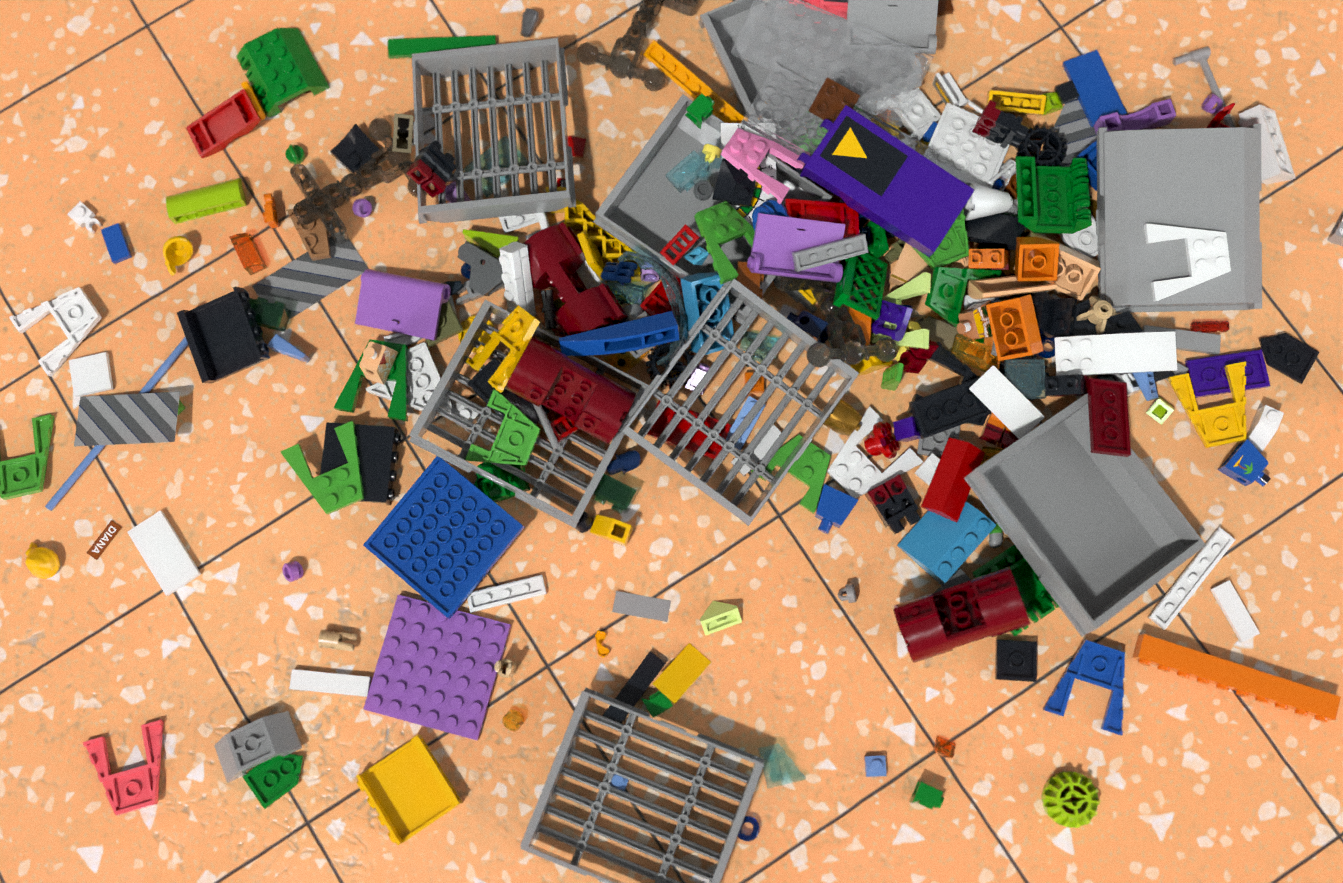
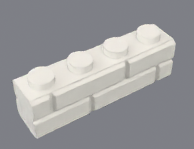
M512 242L508 246L499 248V262L502 265L503 272L501 278L505 286L504 297L507 300L506 311L511 313L519 305L534 317L536 316L528 248L527 245L520 242Z

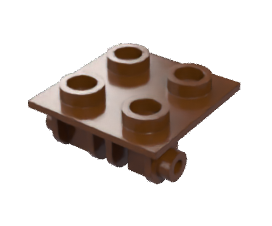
M827 77L808 111L823 120L828 119L834 123L845 105L851 109L854 108L860 95Z

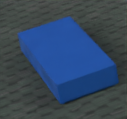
M119 223L101 229L111 261L114 264L132 258Z

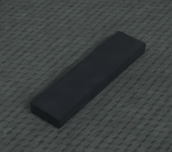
M649 652L615 699L634 707L666 663L652 652ZM610 705L602 716L622 724L629 712Z

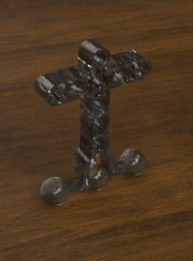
M642 0V5L639 6V10L633 15L631 26L623 38L616 40L611 57L600 53L594 43L585 42L578 47L577 58L584 65L590 66L595 63L603 65L606 71L610 70L617 78L623 79L628 77L629 80L632 78L641 80L648 90L657 92L666 83L663 71L658 68H652L647 71L638 68L643 58L642 46L644 44V37L646 38L647 32L653 28L655 16L658 14L661 6L693 16L698 12L699 0ZM622 50L635 51L632 62L627 56L620 55Z
M384 118L373 119L369 124L368 132L373 139L382 141L385 148L372 153L370 156L371 160L362 165L358 171L355 170V174H346L340 182L337 180V183L329 184L320 189L303 164H295L291 167V176L305 197L293 208V212L300 224L307 225L319 218L333 241L337 244H344L348 241L349 234L334 209L341 206L345 200L348 201L349 197L358 196L363 191V188L367 190V187H373L382 182L390 183L403 173L409 180L407 183L409 193L417 197V183L406 174L413 163L411 161V154L392 151V127ZM388 158L389 164L393 168L383 171L382 167L378 164ZM371 174L370 177L364 178L365 175ZM355 183V186L348 187V185ZM308 188H314L312 191H307ZM334 193H339L338 196H332ZM324 202L322 205L316 206L317 203ZM307 211L305 215H300L301 212ZM333 216L331 220H326L327 217ZM335 228H338L341 234H338Z
M856 269L855 271L860 277L861 272L859 271V269ZM784 276L776 277L774 284L781 291L811 290L814 298L818 301V305H820L822 314L826 317L825 321L828 322L827 326L830 332L828 341L832 348L820 342L812 344L806 354L807 360L812 366L823 367L833 359H841L843 363L846 362L854 365L860 363L863 359L868 361L870 356H876L881 361L889 362L897 356L899 351L898 345L891 338L884 337L879 339L875 345L865 346L866 340L862 328L855 324L844 304L840 308L833 305L836 282ZM843 336H844L845 339H849L850 341H847V342L845 343V342H844V339H843Z

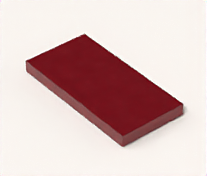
M1089 378L1087 380L1091 453L1129 457L1131 455L1126 382Z

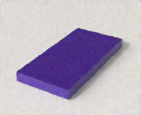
M1262 349L1185 361L1195 398L1231 393L1224 366L1245 361V391L1269 387L1270 382Z

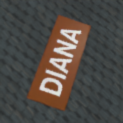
M111 520L87 551V554L98 560L122 527Z

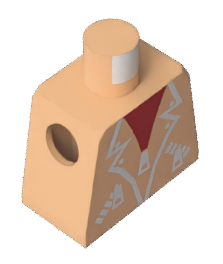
M370 341L367 348L363 351L364 355L360 362V368L366 379L385 385L398 351Z

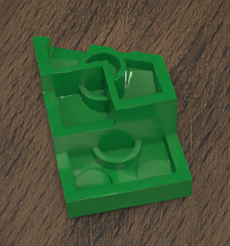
M484 462L477 466L524 492L530 490L528 482L492 463ZM510 464L526 473L524 465ZM476 473L477 479L474 485L495 503L515 496L514 492Z

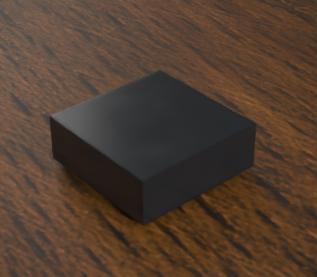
M1073 81L1055 86L1054 88L1062 105L1074 101L1080 96Z

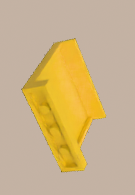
M416 735L410 742L362 774L356 775L358 787L362 792H366L369 797L367 798L369 805L372 809L375 808L377 810L379 822L383 826L386 825L389 830L388 836L393 843H397V845L403 844L463 803L421 735Z

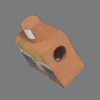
M991 300L973 304L959 313L960 323L957 325V331L959 334H963L965 340L993 337L986 305L990 304Z

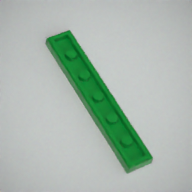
M496 36L388 39V58H412V54L496 45Z

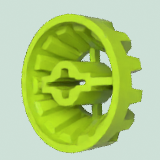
M1072 771L1057 773L1046 782L1043 788V808L1049 818L1055 823L1065 827L1079 828L1089 824L1090 820L1098 813L1097 808L1100 805L1097 795L1098 789L1094 787L1091 779L1081 773ZM1073 785L1082 788L1086 794L1074 791ZM1066 787H1070V790L1062 792ZM1071 796L1080 798L1075 799L1074 801H1072V803L1064 801L1071 798ZM1083 802H1088L1085 810L1078 814V808L1082 806ZM1061 805L1074 809V815L1067 813Z

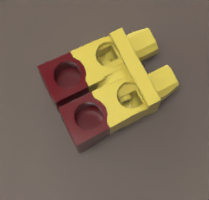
M909 320L905 333L922 328L918 322ZM930 339L929 349L886 345L898 363H903V370L906 373L919 374L928 362L927 359H930L939 347L935 341Z

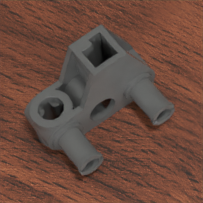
M466 240L459 247L457 257L471 266L469 287L483 296H490L504 285L501 278L503 274L502 265L499 262V258Z

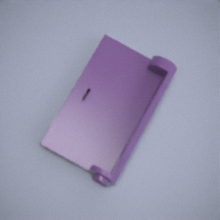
M758 213L751 257L748 258L747 267L751 273L838 283L843 275L842 264L838 263L839 261L796 272L792 252L842 239L846 224Z
M366 269L361 275V288L355 324L436 340L441 305L448 302L451 288L448 284Z

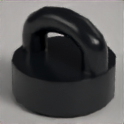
M583 512L575 528L580 533L587 532L593 525L594 521L587 512Z

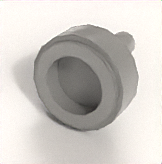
M845 584L846 588L839 590L838 598L842 601L848 600L849 603L856 602L854 584Z

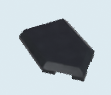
M1287 333L1259 339L1266 364L1300 384L1303 383L1320 353Z

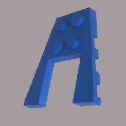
M1084 640L1044 705L1043 710L1064 717L1074 679L1112 690L1101 729L1122 736L1125 652Z

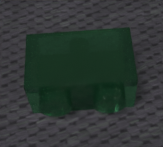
M257 297V300L250 298V305L256 312V321L260 327L282 332L286 331L291 310L286 307V304L278 301L269 303L267 299Z
M603 474L593 496L596 502L602 505L607 503L612 506V510L621 514L622 512L628 513L638 493L634 488Z

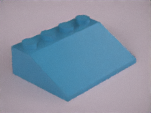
M965 502L957 523L928 510L897 546L942 585L949 580L996 527V524L968 502Z

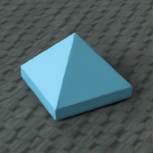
M698 246L684 257L693 265H702L709 253L701 246Z

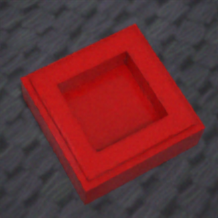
M568 136V146L572 148L573 157H584L586 138Z

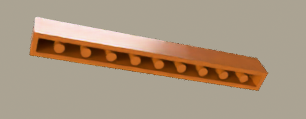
M1138 635L1132 658L1137 659L1139 664L1145 666L1153 664L1158 666V670L1164 672L1172 670L1177 672L1179 677L1187 679L1193 677L1197 679L1196 682L1205 685L1212 683L1216 685L1217 689L1223 691L1231 689L1236 691L1235 694L1248 698L1249 695L1256 697L1255 701L1264 704L1271 702L1275 704L1276 708L1282 710L1290 708L1295 710L1294 713L1305 717L1312 715L1315 716L1314 720L1327 723L1328 720H1336L1341 700L1340 696L1150 635Z

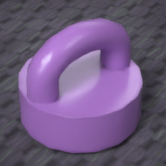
M1211 93L1203 101L1201 109L1210 114L1216 113L1223 106V101L1219 96Z
M360 198L353 203L352 209L356 216L364 218L371 214L372 205L368 200Z
M298 561L285 563L282 568L283 575L289 582L302 578L304 573Z

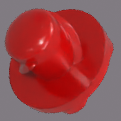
M888 422L875 423L873 426L874 435L870 434L864 440L865 449L870 455L878 456L883 454L886 458L891 459L896 457L897 451L900 450L899 442L894 439L891 433L892 428Z

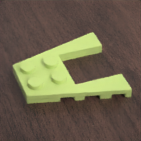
M927 272L922 273L884 296L882 300L902 305V300L930 293L931 274ZM871 319V324L875 322V319ZM885 321L883 327L894 330L897 325ZM923 328L907 332L901 341H895L883 334L871 333L870 343L929 349V330Z

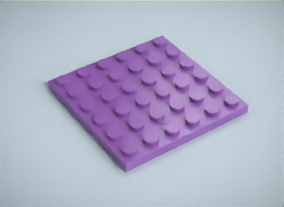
M398 595L363 710L478 741L497 676L494 666L498 660L502 659L511 625L458 610L448 619L431 603Z

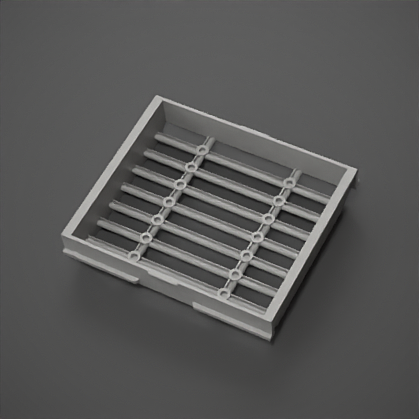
M558 38L412 54L413 133L416 157L420 150L424 148L423 115H435V137L441 144L442 148L440 151L444 154L442 113L453 112L456 165L455 172L447 180V182L456 181L457 202L446 203L444 190V192L438 195V204L426 205V191L420 187L421 184H417L419 224L427 223V221L449 223L557 211L567 206L569 208L576 207L572 148L568 146L565 109L568 106L564 48H560ZM557 61L559 93L550 94L548 65ZM541 67L542 94L532 96L530 68ZM523 69L524 96L514 98L512 70ZM505 71L506 98L496 100L494 72ZM487 73L488 100L478 102L476 74ZM421 75L433 77V107L422 108ZM469 75L470 101L469 103L460 104L458 76ZM451 77L452 103L451 105L442 106L440 78ZM560 100L564 162H555L550 101ZM543 102L547 163L536 164L532 103ZM525 104L529 164L527 166H518L514 105ZM507 106L511 165L508 168L499 167L496 107ZM489 108L492 168L490 170H481L478 109ZM471 110L474 164L472 172H463L460 111ZM565 169L566 191H557L555 170ZM416 170L417 176L420 177L421 173ZM548 171V193H538L537 172ZM530 173L531 194L520 195L519 174ZM511 175V197H501L500 176ZM493 177L494 198L483 199L482 178ZM474 179L475 200L464 201L463 180Z
M733 279L723 284L689 330L688 334L690 337L679 349L662 375H656L622 421L619 431L630 437L749 526L788 473L793 463L801 457L811 443L812 437L825 422L859 373L736 279ZM728 291H730L737 299L715 329H712L706 324V321ZM744 303L752 311L731 340L728 341L720 334ZM759 315L767 323L744 353L736 347V344ZM774 326L783 334L761 364H759L751 357ZM702 330L709 337L666 395L657 388L698 332ZM790 338L798 346L775 376L767 370V367ZM717 341L725 348L684 404L679 406L672 399L712 344ZM803 350H806L813 358L794 384L789 387L782 379ZM733 353L740 360L697 418L688 412L689 408L728 355ZM820 361L828 369L805 399L797 391ZM746 364L749 365L755 372L715 427L710 429L703 422ZM836 372L844 377L845 380L821 411L813 405V402ZM762 375L771 383L730 439L726 441L719 433ZM776 387H778L786 395L745 451L741 452L734 445ZM653 395L661 402L640 431L636 433L629 426ZM791 399H794L801 405L760 463L757 464L750 458L751 454ZM668 406L676 414L656 442L651 444L644 437ZM806 411H810L817 417L776 475L773 476L765 470V467ZM684 418L692 425L668 456L659 449L681 419ZM699 429L707 435V438L684 468L675 460ZM715 441L723 448L699 479L691 471L712 442ZM730 452L738 460L715 491L706 483ZM746 464L754 471L730 502L722 494L743 465ZM761 475L770 483L746 514L737 506Z
M484 300L411 430L409 442L468 473L474 471L514 492L516 498L576 528L624 434L618 430L608 450L574 433L559 442L560 447L557 449H553L549 441L538 436L536 444L552 452L548 462L531 454L529 462L543 468L538 479L510 464L492 463L534 485L530 494L465 461L471 444H474L478 435L494 443L496 435L483 429L486 420L490 419L500 425L503 421L497 414L491 412L492 409L487 405L482 407L450 390L455 380L468 386L467 383L471 379L460 374V371L464 364H467L465 362L467 358L472 359L469 355L473 348H478L481 344L485 345L478 341L483 330L489 334L493 331H499L487 324L491 313L503 319H506L510 312ZM537 327L533 335L560 348L559 338L561 337L554 336ZM495 349L491 353V356L502 362L507 356ZM592 355L575 356L598 368L596 371L598 375H603L606 372L639 390L629 412L649 386ZM448 397L481 414L477 423L473 424L441 407L445 398ZM438 413L472 431L467 441L432 424L436 414ZM429 430L461 447L462 450L456 456L422 437ZM568 439L602 456L603 459L599 467L564 450L563 448ZM559 456L593 473L594 476L591 482L588 484L555 467L554 465ZM552 473L585 490L581 500L579 501L546 484L545 482L549 474ZM543 490L576 507L574 514L570 516L538 499L540 491Z
M585 687V690H582L520 847L522 850L577 873L597 878L601 883L624 882L579 864L584 851L655 880V883H682L666 876L670 864L710 880L709 883H720L763 769L765 759L703 734L694 736L678 726L663 720L657 721L650 718V713ZM592 697L629 712L625 725L587 710L590 698ZM639 716L706 743L707 747L704 755L700 756L632 728L636 717ZM585 717L622 732L618 743L616 744L579 729L583 718ZM576 736L614 751L610 763L572 748ZM632 736L700 764L696 776L626 748L625 745L628 737ZM715 747L753 762L754 765L750 775L710 760ZM568 755L606 770L603 781H598L564 767ZM621 755L693 783L689 794L687 795L618 767ZM707 767L745 782L746 785L743 793L739 794L703 779ZM562 774L599 789L595 801L556 786L560 775ZM613 775H619L685 802L681 814L611 786L610 783ZM703 787L739 802L735 814L697 799L696 796L699 788ZM553 793L590 808L591 812L588 820L550 806L549 803ZM606 793L677 821L674 833L602 805ZM692 806L731 821L728 833L689 818ZM599 812L670 841L667 852L664 853L596 825L595 821ZM545 813L584 828L580 840L542 825ZM685 825L723 840L724 844L721 852L719 853L681 837ZM537 832L575 847L576 850L572 860L532 845ZM591 832L662 860L659 872L587 844ZM677 846H683L717 860L714 871L710 872L674 857Z

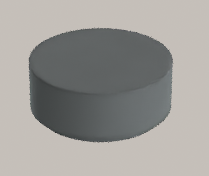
M706 180L698 181L694 186V196L701 201L708 200L712 195L713 187Z

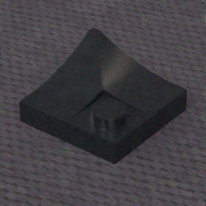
M357 124L330 151L354 177L358 176L383 155L382 151L366 136Z
M722 158L712 199L721 202L727 201L729 204L750 208L756 180L752 182L744 170L741 168L738 170L729 161Z

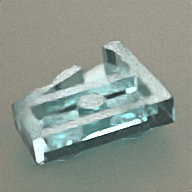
M780 744L758 748L760 758L765 759L763 772L767 788L806 780L804 774L794 765L795 763L786 755Z

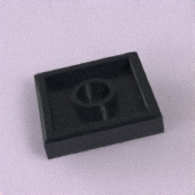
M997 639L995 680L1037 682V642Z

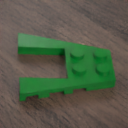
M934 267L930 293L927 294L925 305L957 328V325L960 323L958 315L961 310L967 281L1000 277L1001 271ZM977 339L973 341L977 344H983L984 339Z
M370 339L369 342L378 343L398 351L386 380L396 382L387 417L408 421V347L405 344ZM363 353L334 405V409L351 413L355 411L362 380L365 377L360 368Z

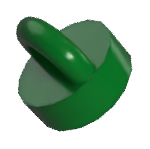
M290 144L286 150V158L290 163L297 165L304 161L305 152L300 146Z

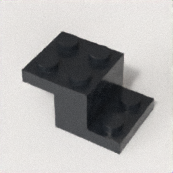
M1045 291L1010 296L1011 299L1031 294L1041 338L1072 336L1077 303L1075 298L1055 299Z

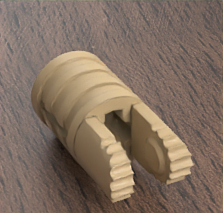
M321 630L318 646L321 648L354 651L355 646L353 644L342 642V640L356 641L358 635Z
M503 659L495 663L494 669L500 676L510 678L515 675L517 667L513 661ZM507 663H509L506 668V674H504L505 670H503L502 667L506 666Z

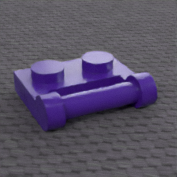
M882 300L880 316L871 324V333L883 334L895 341H901L913 309ZM885 321L896 324V329L883 327Z

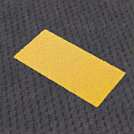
M688 643L653 682V685L675 704L709 666L711 661Z

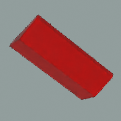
M949 437L921 507L957 523L971 490V487L964 478L981 465L985 452L970 442Z

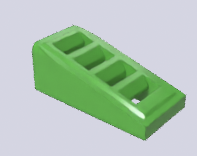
M897 363L883 372L882 389L892 391L897 389L902 378L903 363Z

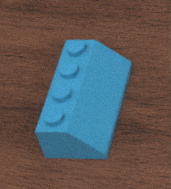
M718 272L697 273L680 278L688 331L723 286L719 282ZM728 293L706 321V324L712 329H715L730 308ZM732 319L720 334L728 341L734 335ZM700 330L691 342L692 351L697 353L709 335ZM715 341L705 355L723 350L725 347Z

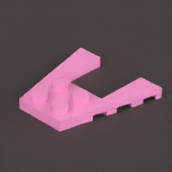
M737 128L724 147L721 156L738 170L740 168L744 170L752 182L756 180L763 186L762 190L768 195L771 193L778 199L776 202L781 204L790 188L757 168L769 152L789 165L802 169L805 163L797 160L802 152Z

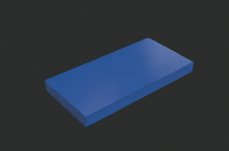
M1098 50L1063 62L1062 65L1069 81H1073L1080 95L1078 100L1091 128L1094 127V124L1101 116L1116 112L1119 115L1127 114Z

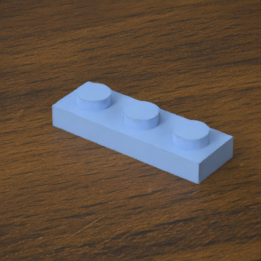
M748 396L728 432L726 441L730 439L755 405L756 399ZM765 404L734 445L740 451L764 410Z

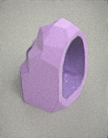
M652 260L641 263V280L645 282L658 281L659 265Z

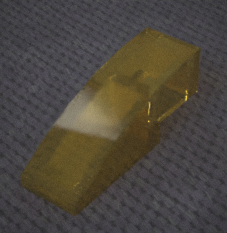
M955 334L951 353L957 358L983 372H987L993 365L999 369L1000 361H998L997 356L991 354L990 346L960 334Z

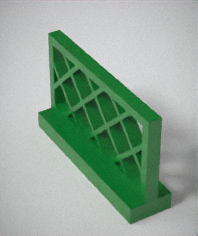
M867 253L858 255V257L854 256L841 260L843 275L840 282L836 285L833 305L840 308L842 304H845L877 320L880 316L888 264ZM858 257L862 258L865 263H861ZM874 265L880 267L881 271L878 272ZM868 266L871 274H868L864 267ZM859 269L863 276L859 277L855 270ZM875 277L879 284L875 285L871 278ZM862 280H866L870 287H866ZM856 282L860 289L857 290L853 283ZM873 290L876 298H873L869 291ZM860 293H864L867 300L864 301ZM854 295L858 303L850 300V296ZM867 304H871L874 311L870 310Z

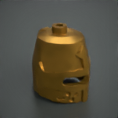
M841 399L823 425L831 428L834 432L849 436L855 430L858 431L861 428L859 423L862 420V416L851 405Z

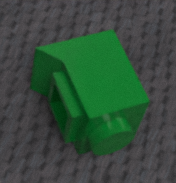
M701 93L686 108L687 113L685 116L701 130L702 122L704 123L713 114L715 102L709 96Z
M660 690L649 696L650 700L642 699L652 718L673 707L672 701Z
M918 781L909 802L917 801L918 804L929 809H933V807L940 808L944 801V797H942L943 792Z

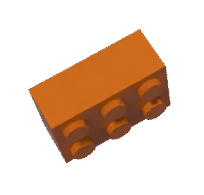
M1031 294L986 305L998 361L1030 356L1044 351Z

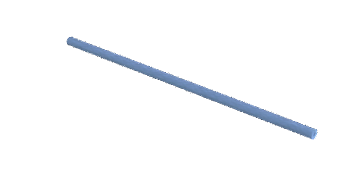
M186 337L183 338L138 394L151 391L188 346ZM105 445L93 447L46 504L45 507L47 509L53 510Z

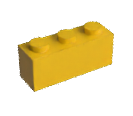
M989 90L986 105L992 100L997 103L995 108L1005 113L1041 116L1044 114L1046 95Z

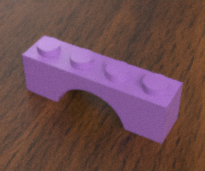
M1171 99L1152 103L1145 109L1132 114L1119 115L1116 112L1101 116L1094 124L1096 135L1098 128L1107 127V131L1150 130L1169 125L1176 117V113Z

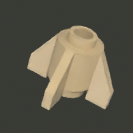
M1091 296L1089 298L1091 307L1088 312L1078 315L1076 319L1077 321L1088 319L1091 323L1097 324L1095 326L1097 335H1101L1104 333L1107 319L1110 316H1114L1116 310L1109 302L1096 296Z

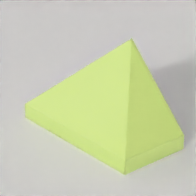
M712 601L700 618L705 636L742 622L737 605Z

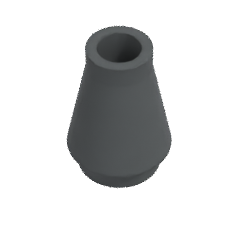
M529 8L525 9V12L522 14L520 33L522 36L531 37L540 19L539 12Z

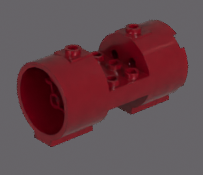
M561 222L559 225L547 227L523 243L528 248L532 287L539 290L556 287L559 291L558 297L565 303L557 311L554 318L557 323L556 328L561 334L570 336L623 323L628 317L608 285L602 283L597 287L587 289L576 271L583 264L585 256L578 238L568 224Z
M533 336L504 387L506 390L538 407L543 404L574 421L573 426L607 444L612 441L636 396V393L576 363L567 358L566 354Z
M1010 567L894 605L895 608L893 609L901 635H903L904 641L908 645L906 648L914 663L953 651V648L989 636L995 637L1031 625Z

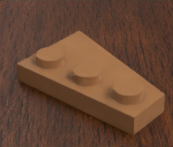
M318 204L288 209L287 212L311 259L315 261L331 258L325 206Z

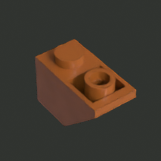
M738 261L736 271L739 275L736 277V280L762 299L763 289L759 288L760 281L763 282L764 274L751 273L747 267V262Z

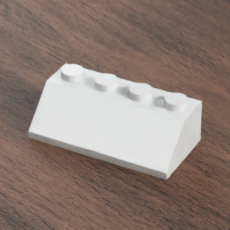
M1259 104L1240 113V127L1261 124L1262 183L1268 185L1295 179L1296 177L1275 110Z

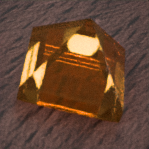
M937 736L934 751L940 757L953 758L956 744Z

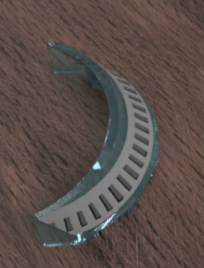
M625 251L618 258L619 262L634 260L641 269L654 270L661 278L679 326L680 340L673 341L670 344V352L658 360L657 364L661 365L671 362L689 338L682 286L677 278L658 261L642 254Z

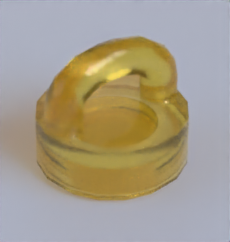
M512 709L504 715L502 721L508 730L517 731L523 725L524 717L520 712Z

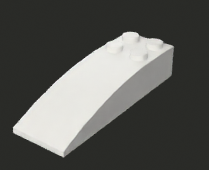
M1175 331L1054 338L1056 376L1177 371Z

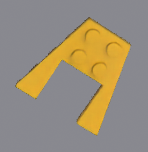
M518 305L502 322L504 326L498 332L493 331L489 335L491 339L484 346L481 344L475 350L477 354L472 359L467 358L465 362L476 371H479L499 342L504 343L511 351L488 381L491 386L502 393L540 321Z
M1246 361L1224 366L1234 402L1231 404L1198 410L1189 373L1168 378L1170 385L1205 448L1246 440Z

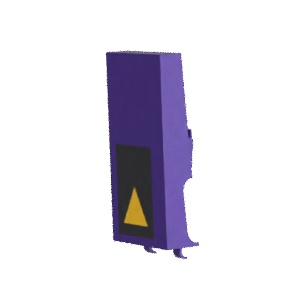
M845 105L834 123L824 119L819 127H824L828 132L812 156L802 152L797 160L805 163L800 176L808 177L845 201L847 206L930 257L936 251L975 190Z

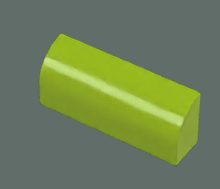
M240 178L166 197L168 217L174 224L247 206Z

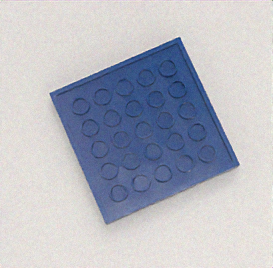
M436 456L363 546L444 616L450 619L525 527L445 460Z

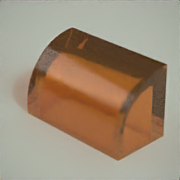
M239 233L229 237L244 269L250 275L268 268L251 234Z

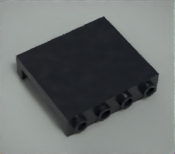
M235 286L233 287V292L190 311L181 310L177 312L202 383H215L270 359L269 348L263 340L262 329L257 324L256 312L250 305V296L245 288Z
M326 422L320 475L348 463L334 429L345 423ZM355 424L357 453L360 463L359 469L364 499L359 502L391 505V500L393 501L395 491L392 487L393 482L397 478V471L394 469L395 463H398L399 460L397 444H400L401 433H399L396 427Z

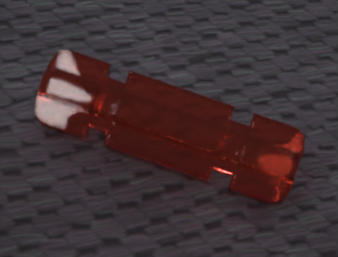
M1199 321L1190 324L1191 331H1201L1202 333L1227 332L1230 328L1228 321H1203L1202 323Z

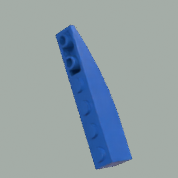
M672 311L562 337L559 338L561 352L567 356H587L640 350L680 339L678 324Z

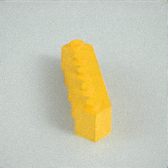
M546 187V193H548L549 187ZM557 187V191H566V188ZM576 199V207L569 208L567 206L557 211L548 212L565 213V223L572 230H583V233L597 247H602L604 265H606V262H619L620 259L624 262L637 264L638 267L634 270V276H631V282H641L640 256L635 251L633 253L627 245L593 223L596 216L582 202Z

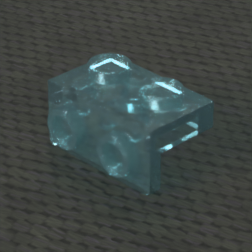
M692 151L671 169L665 177L680 193L684 190L689 191L695 185L694 182L698 178L703 179L709 173L710 163L708 161L705 162L695 151Z
M607 281L606 283L618 301L628 304L641 305L648 291V288L632 283H624V285H621L619 281Z

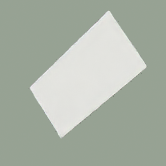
M994 365L969 388L1018 439L1028 434L1045 417Z

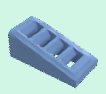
M275 334L267 345L275 352L308 363L310 361L306 354L278 334Z
M1153 372L1132 373L1146 401L1158 398Z

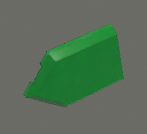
M295 754L278 755L257 765L246 775L242 776L264 809L298 785L303 756Z

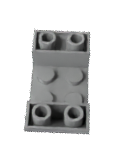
M289 711L255 720L226 734L214 745L228 783L246 775V770L275 756H286L302 748Z

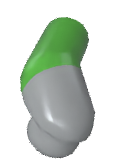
M997 523L996 527L989 534V545L992 548L1000 547L1003 542V530Z

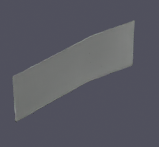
M616 591L612 612L667 622L671 601Z

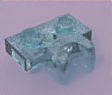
M746 331L742 337L740 350L746 352L758 334ZM766 336L751 358L761 364L778 341V338Z

